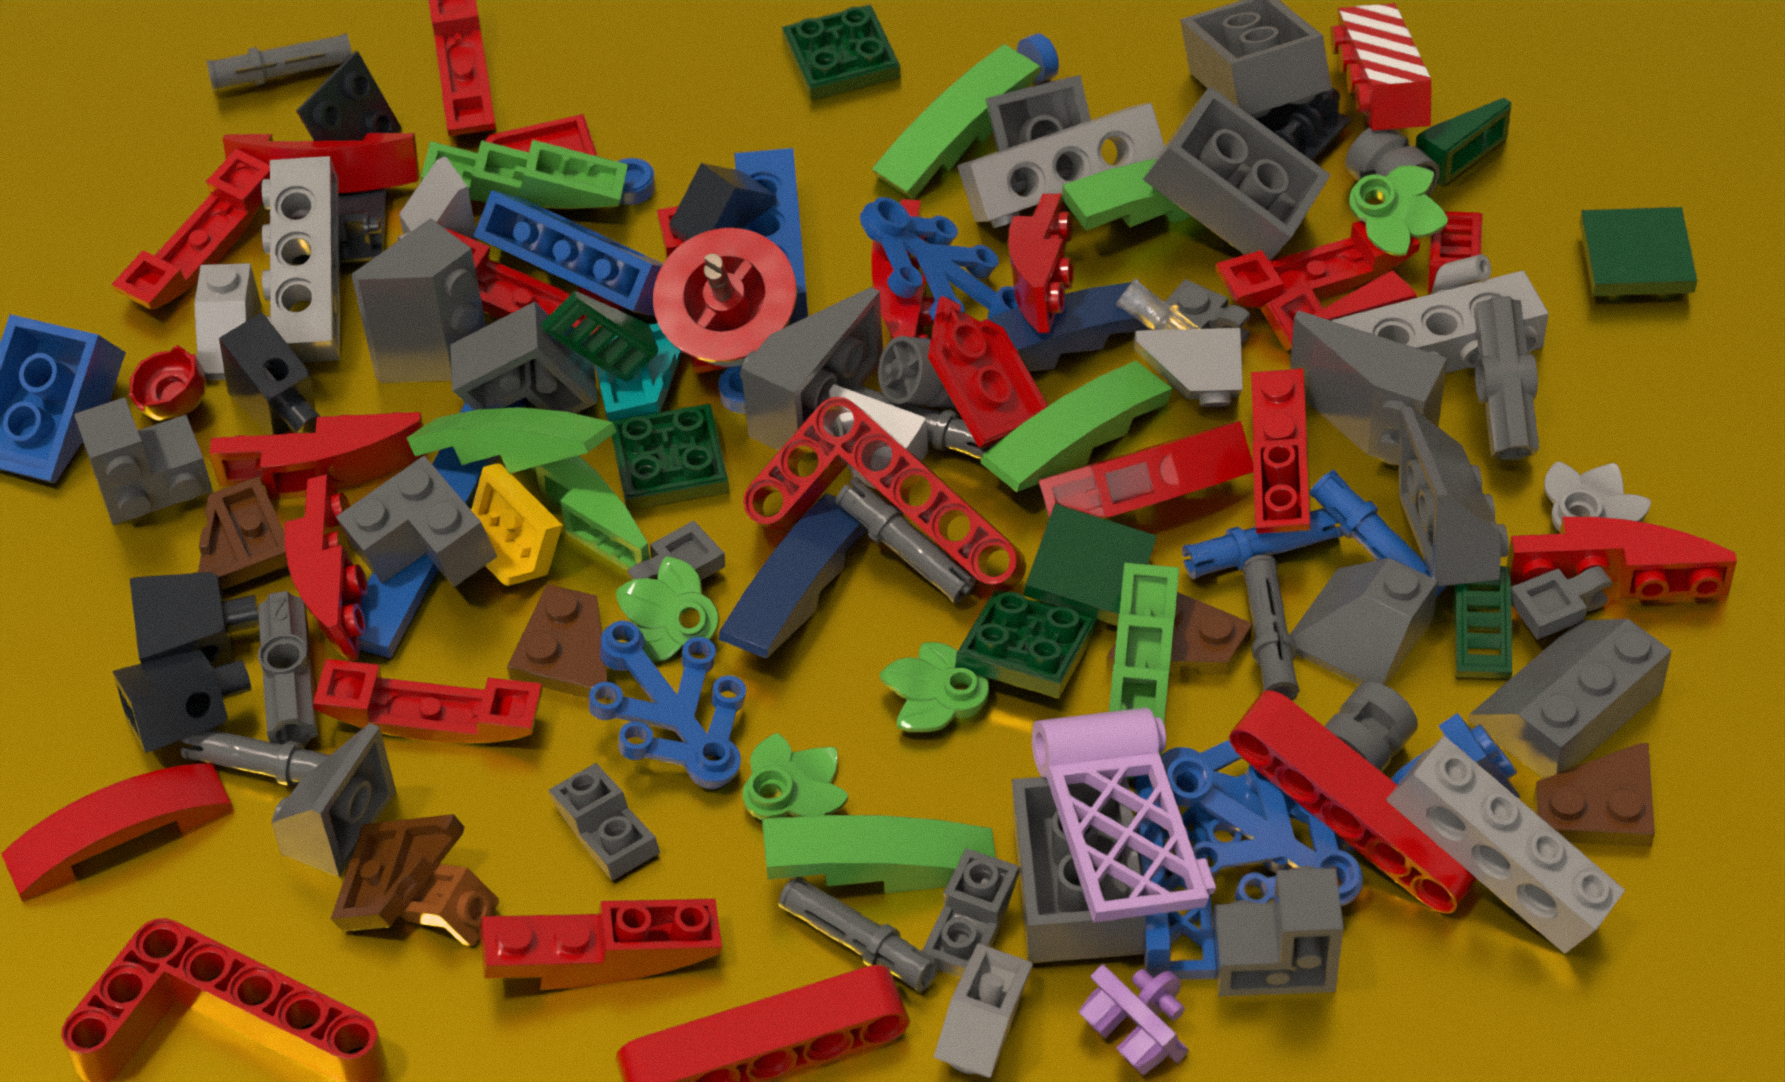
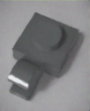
M1186 279L1158 309V324L1170 330L1240 328L1241 346L1250 336V331L1241 328L1250 318V313L1247 310L1236 305L1228 306L1227 297Z
M692 521L650 544L651 559L635 564L628 570V575L632 580L641 578L658 580L660 564L664 557L667 556L689 563L699 574L700 580L725 567V553L695 521Z
M1601 566L1592 567L1568 580L1558 568L1511 587V604L1538 640L1585 621L1587 611L1598 609L1608 602V598L1601 589L1611 586L1612 581Z

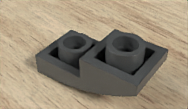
M597 763L548 790L552 801L572 831L612 881L660 854L656 837L628 808L623 791Z
M968 848L965 849L943 893L944 907L922 950L939 960L938 970L961 978L977 943L992 948L1018 879L1019 866Z

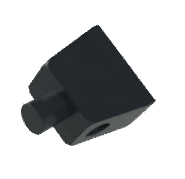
M261 312L219 337L227 392L268 435L284 434L290 429L294 433L299 434L315 433L317 417L321 416L315 410L311 375L267 317Z
M212 572L146 576L130 579L140 663L200 650L213 668L219 667L234 660L231 632L259 627L256 596L251 595L225 600L219 577Z
M200 650L112 671L125 719L145 753L224 724L228 720L223 700L252 691L249 675L242 659L213 668Z

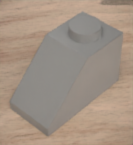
M446 156L436 160L399 213L403 235L398 236V241L430 218L443 228H448L478 241L473 236L476 228L468 186Z
M251 263L200 266L195 297L197 357L204 369L206 380H225L219 337L258 315L261 311V301Z
M1240 328L1145 330L1135 332L1134 350L1186 399H1199V405L1202 407H1223L1231 405V398L1240 397L1243 390Z
M977 943L951 999L934 1058L950 1063L952 1067L961 1072L979 1073L991 1077L1005 1044L1033 962Z

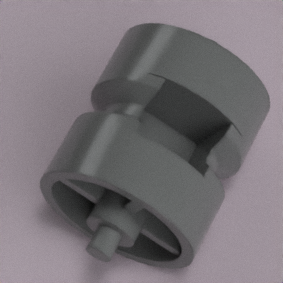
M1369 127L1352 144L1345 161L1347 172L1358 182L1368 175L1386 176L1400 166L1413 165L1434 172L1433 182L1425 193L1428 197L1435 189L1440 175L1438 164L1422 150L1409 146L1408 139L1397 129L1371 131Z
M898 336L886 345L879 361L878 379L880 388L889 401L896 404L957 409L927 357L930 339Z
M1367 681L1361 683L1340 707L1339 713L1333 715L1324 727L1379 771L1383 772L1389 765L1391 757L1398 754L1417 731L1418 721L1411 706L1397 692L1383 684Z

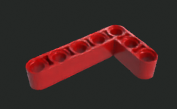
M832 397L821 403L751 482L744 493L743 504L745 512L750 519L771 530H787L802 518L838 475L850 464L976 579L993 589L1008 590L1018 585L1026 572L1025 557L1017 546L872 416L844 397ZM851 412L854 422L850 432L844 436L835 437L833 432L834 421L842 413ZM884 446L890 447L892 460L889 466L878 472L873 471L871 457L874 452ZM816 452L818 456L816 470L809 476L801 477L798 471L799 461L805 454ZM928 481L931 487L930 497L924 504L912 506L909 501L911 488L917 482ZM781 492L783 497L782 508L776 515L766 517L763 510L765 499L771 493ZM957 516H967L970 521V529L966 537L956 542L950 541L947 530L951 520ZM995 551H1007L1010 561L1006 572L1000 576L990 577L986 569L989 556Z
M168 918L151 920L136 931L66 1019L61 1032V1038L77 1074L88 1082H106L117 1076L176 1001L336 1082H377L383 1076L386 1069V1056L374 1021L367 1015ZM171 953V954H169L168 956H165V957H163V958H159L160 956H163V955H165V954ZM212 977H217L214 980L206 981L207 979H210ZM136 997V998H135L134 1000H132V1001L125 1002L126 1000H128V999H130V998ZM260 1000H266L265 1002L259 1005H253L255 1002H258ZM316 1023L310 1028L299 1030L304 1025ZM101 1042V1043H100L99 1045H97V1046H94V1047H92V1048H88L90 1045H92V1044H94V1043ZM364 1047L362 1051L355 1054H347L352 1049Z

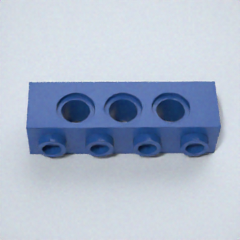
M793 148L734 153L736 170L743 171L777 196V203L742 229L756 232L774 242L783 251L792 266L796 279L797 298L792 317L787 326H790L808 317Z
M491 190L473 235L474 237L631 311L655 316L653 290L657 275L664 263L523 198Z

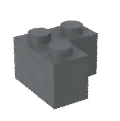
M536 302L450 344L452 391L473 410L504 408L524 397L538 409L565 411L574 414L597 403L595 365L543 331L541 323L549 314Z
M125 397L74 414L112 525L139 518L147 513L213 492L203 456L186 415L137 430Z
M425 456L336 516L354 551L381 584L424 554H427L453 587L498 557L481 521Z
M1299 866L1291 870H1276L1274 903H1255L1248 900H1240L1226 905H1215L1213 932L1218 996L1336 992L1343 935L1336 868L1317 869L1312 866Z

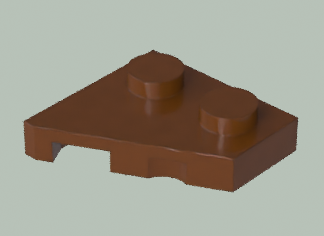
M259 476L208 495L205 511L207 524L201 531L199 542L201 558L198 572L194 573L212 572L217 574L222 590L288 566L284 543L285 533Z
M547 584L507 665L509 679L542 683V688L589 699L590 690L594 685L600 682H608L606 665L600 658L602 627L597 596ZM600 698L597 701L608 703L609 698Z
M1177 592L1170 674L1195 671L1205 675H1228L1252 637L1253 623ZM1116 642L1106 659V669L1112 672Z
M1638 743L1537 781L1534 792L1535 813L1570 843L1652 847L1655 829L1649 743Z
M454 814L363 824L331 920L342 931L390 927L463 835L465 826Z

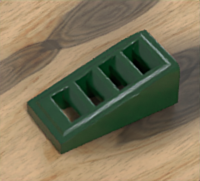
M1501 98L1434 125L1416 136L1415 147L1422 150L1439 166L1438 185L1442 186L1448 183L1508 138L1511 102L1509 100Z
M574 291L541 323L544 332L607 373L625 382H629L658 353V346L649 324L577 291ZM583 314L586 316L576 327H572Z
M1500 566V579L1453 585L1456 677L1512 678L1510 569L1506 566ZM1467 609L1497 610V612H1467ZM1468 630L1498 631V634L1468 633ZM1468 649L1499 650V655L1468 654Z

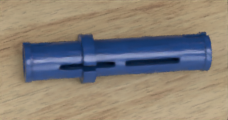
M1335 470L1325 474L1312 487L1309 494L1341 525V533L1348 539L1353 537L1375 560L1391 558L1431 577L1422 558L1377 514L1379 508L1372 501L1365 502L1347 485ZM1447 585L1437 586L1436 598L1444 591Z
M1325 508L1311 511V530L1256 534L1255 527L1243 530L1237 526L1227 529L1224 536L1192 545H1184L1182 547V555L1184 557L1190 556L1191 559L1183 560L1188 575L1192 579H1196L1202 575L1233 566L1238 568V570H1242L1243 566L1245 567V561L1253 556H1272L1332 538H1341L1343 534L1340 531L1341 526H1335L1338 522Z

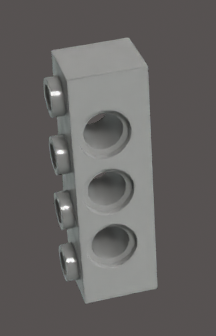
M1146 103L957 165L975 222L991 220L993 228L1010 224L1013 216H1020L1019 210L1034 205L1037 207L1042 194L1062 193V185L1105 170L1155 159L1165 146L1152 104ZM1106 139L1111 140L1117 148V158L1112 165L1107 164L1101 155V147ZM1062 154L1068 156L1073 165L1072 174L1066 181L1058 175L1056 170V162ZM1017 169L1023 171L1028 179L1027 190L1022 196L1017 195L1011 187V177Z
M330 156L270 160V179H263L262 181L263 204L265 209H270V224L263 225L262 227L264 253L270 255V270H264L262 273L264 298L266 301L270 300V316H267V319L302 363L340 360L339 193L337 173ZM310 210L302 219H290L291 215L296 211ZM297 256H310L309 260L302 265H290L291 261ZM299 301L311 302L301 312L290 311L291 307Z
M1524 270L1332 321L1446 357V373L1476 366L1479 350L1476 338L1474 307L1478 302L1489 300L1492 297L1511 296L1515 300H1521L1527 353L1543 348L1549 313Z
M1445 736L1439 739L1415 762L1386 799L1388 803L1564 954L1596 931L1625 891V889Z

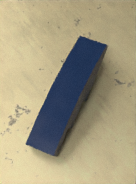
M1129 282L1093 287L1065 294L1064 310L1062 313L1056 314L1049 333H1039L1027 322L1019 308L988 318V320L1004 327L1027 370L1038 371L1054 369L1061 353L1102 350L1109 334L1151 330L1157 318V313L1135 283Z
M825 493L796 523L767 559L720 629L718 640L767 659L817 610L819 592L844 569L846 551L868 529L843 508L835 504V496Z

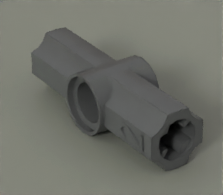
M1511 296L1492 297L1489 300L1478 302L1474 307L1476 338L1479 350V357L1475 366L1476 393L1479 402L1485 403L1491 457L1499 458L1502 461L1520 460L1527 456L1536 455L1539 450L1533 403L1538 387L1536 361L1532 354H1527L1521 300L1512 299Z
M288 591L272 593L268 595V598L263 603L258 604L261 642L258 659L263 673L267 735L272 743L283 745L286 742L294 741L302 743L305 747L311 738L318 736L316 712L313 706L316 678L311 664L307 607L301 597L291 595Z

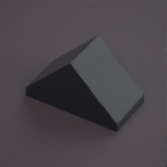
M701 163L669 224L670 232L685 242L698 234L713 229H742L777 203V196L743 171Z

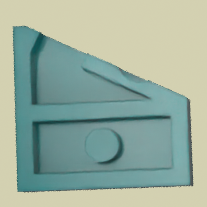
M658 323L650 325L658 346V353L629 382L618 379L595 365L608 421L661 412L683 352L666 338Z

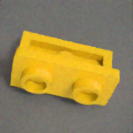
M501 463L483 467L472 509L470 510L481 521L498 556L485 566L506 586L548 575L563 525L511 473L509 474Z

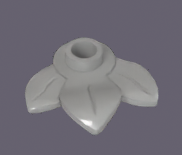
M1557 461L1545 476L1544 490L1554 504L1552 522L1559 532L1562 517H1604L1641 522L1650 508V499L1639 495L1624 494L1621 472L1615 463L1603 465L1579 475L1568 465Z

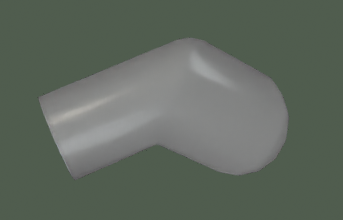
M1480 254L1444 264L1437 272L1431 294L1488 279L1491 275L1489 259L1485 255Z

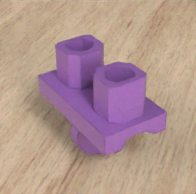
M1103 964L1090 976L1098 988L1089 996L1078 1012L1104 1038L1128 1016L1138 1027L1116 1049L1142 1075H1145L1158 1065L1167 1055L1178 1063L1189 1052L1187 1047L1178 1040V1036L1157 1016L1163 1011L1174 1021L1185 1011V1007L1175 999L1181 987V980L1173 972L1165 971L1153 978L1145 969L1139 970L1132 978V982L1141 990L1138 997Z

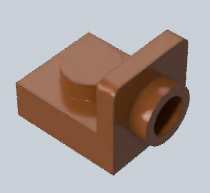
M439 864L400 915L407 922L445 927L462 944L473 946L480 937L482 916H492L499 904V899L467 867Z

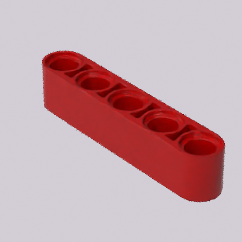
M1275 691L1262 692L1230 732V744L1242 759L1432 910L1448 914L1454 912L1476 882L1477 878L1386 801L1387 797L1397 786L1396 783L1283 694Z
M872 965L636 1038L618 1050L615 1060L623 1082H763L889 1042L907 1030L910 1019L890 969L883 965Z

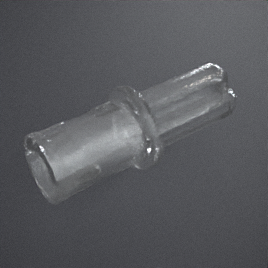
M1136 278L1116 303L1119 308L1122 307L1151 330L1200 329L1176 311L1178 308L1176 303L1171 307L1139 283L1140 281Z

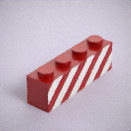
M1396 4L1338 8V25L1331 26L1330 29L1331 50L1333 55L1338 54L1341 74L1347 73L1349 93H1355L1357 113L1365 114L1371 131L1431 126L1432 80Z

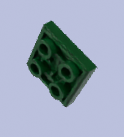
M871 4L862 7H850L842 12L818 18L803 19L799 23L782 27L783 41L810 101L901 78L900 64Z
M1682 207L1581 210L1579 223L1593 296L1695 293L1697 276Z
M711 403L610 421L613 422L617 431L611 438L625 506L628 511L730 492Z
M1055 503L1025 584L1023 596L1057 607H1068L1079 614L1118 626L1124 563L1148 565L1157 535Z
M994 590L957 651L955 668H966L984 677L1059 698L1095 634L1096 619L1078 614L1068 607H1053L1026 599L1019 593Z

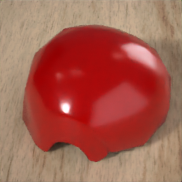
M179 345L174 346L171 351L156 352L140 361L130 377L129 397L144 415L157 421H168L188 415L197 408L205 396L207 380L204 369L195 354L191 355Z

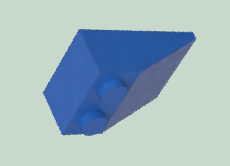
M10 314L0 342V470L56 483L83 442L74 414L109 403L126 352L98 334Z

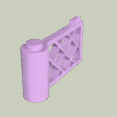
M1148 707L1035 721L1033 725L1032 748L1035 764L1039 774L1042 777H1047L1093 923L1206 907L1208 895L1214 894L1216 889L1206 858L1195 859L1159 755V751H1164L1166 747L1165 727L1161 718H1154L1152 711ZM1148 774L1154 791L1145 800L1120 786L1125 777ZM1084 782L1102 792V794L1091 808L1070 796L1067 785ZM1110 798L1137 812L1128 828L1100 813ZM1145 818L1167 829L1170 839L1164 848L1135 833ZM1090 825L1118 840L1108 856L1085 843L1083 835ZM1126 845L1154 861L1144 876L1116 861ZM1093 866L1098 868L1096 872L1094 871ZM1164 866L1183 877L1188 890L1169 892L1153 883L1152 880L1159 869ZM1106 873L1134 889L1129 898L1104 901L1099 883Z

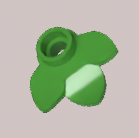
M1413 165L1400 166L1386 176L1368 175L1354 185L1350 193V208L1359 220L1366 223L1367 237L1374 246L1385 253L1404 256L1407 254L1410 246V237L1422 238L1431 236L1445 228L1448 218L1437 203L1425 195L1433 182L1434 172ZM1377 198L1382 200L1384 203L1379 205H1370L1366 202L1370 199Z
M666 556L660 564L658 580L650 578L634 579L625 583L616 591L617 601L621 610L630 621L637 624V628L643 633L645 639L644 652L652 662L669 660L690 638L704 637L711 640L718 630L720 621L718 609L708 597L702 594L701 580L697 571L683 560ZM688 610H698L700 614L698 625L690 629L685 628L682 623L683 615Z
M923 642L919 649V659L912 657L898 659L889 664L880 673V681L899 696L907 699L899 713L896 724L898 729L910 732L941 730L953 718H969L977 714L986 703L989 695V685L986 677L975 674L966 668H955L957 650L947 644L937 642ZM965 687V688H967V689H965V690H957V689H955V688Z
M779 733L769 736L758 744L751 754L752 774L743 788L745 808L751 815L759 819L784 818L788 815L801 817L832 815L836 813L848 801V794L840 787L832 784L837 771V749L834 747H822L792 753L789 744ZM770 794L778 795L775 798H764Z

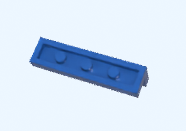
M1149 775L1134 776V794L1145 800L1154 791ZM1189 808L1181 815L1191 847H1193L1198 842L1206 841V833ZM1145 818L1136 831L1138 835L1161 848H1164L1170 839L1167 829L1162 833V827ZM1191 823L1193 825V832L1186 828ZM1138 852L1140 875L1144 876L1154 861ZM1199 854L1195 856L1196 860L1206 858L1208 863V855ZM1164 866L1159 869L1152 880L1153 883L1169 892L1175 890L1179 885L1188 890L1184 878ZM1208 895L1206 907L1191 909L1184 916L1176 911L1146 915L1144 964L1145 970L1153 978L1162 972L1171 971L1180 980L1216 979L1211 895ZM1199 918L1200 929L1193 925ZM1169 923L1173 925V927L1170 930ZM1184 934L1202 948L1203 960L1170 961V945Z

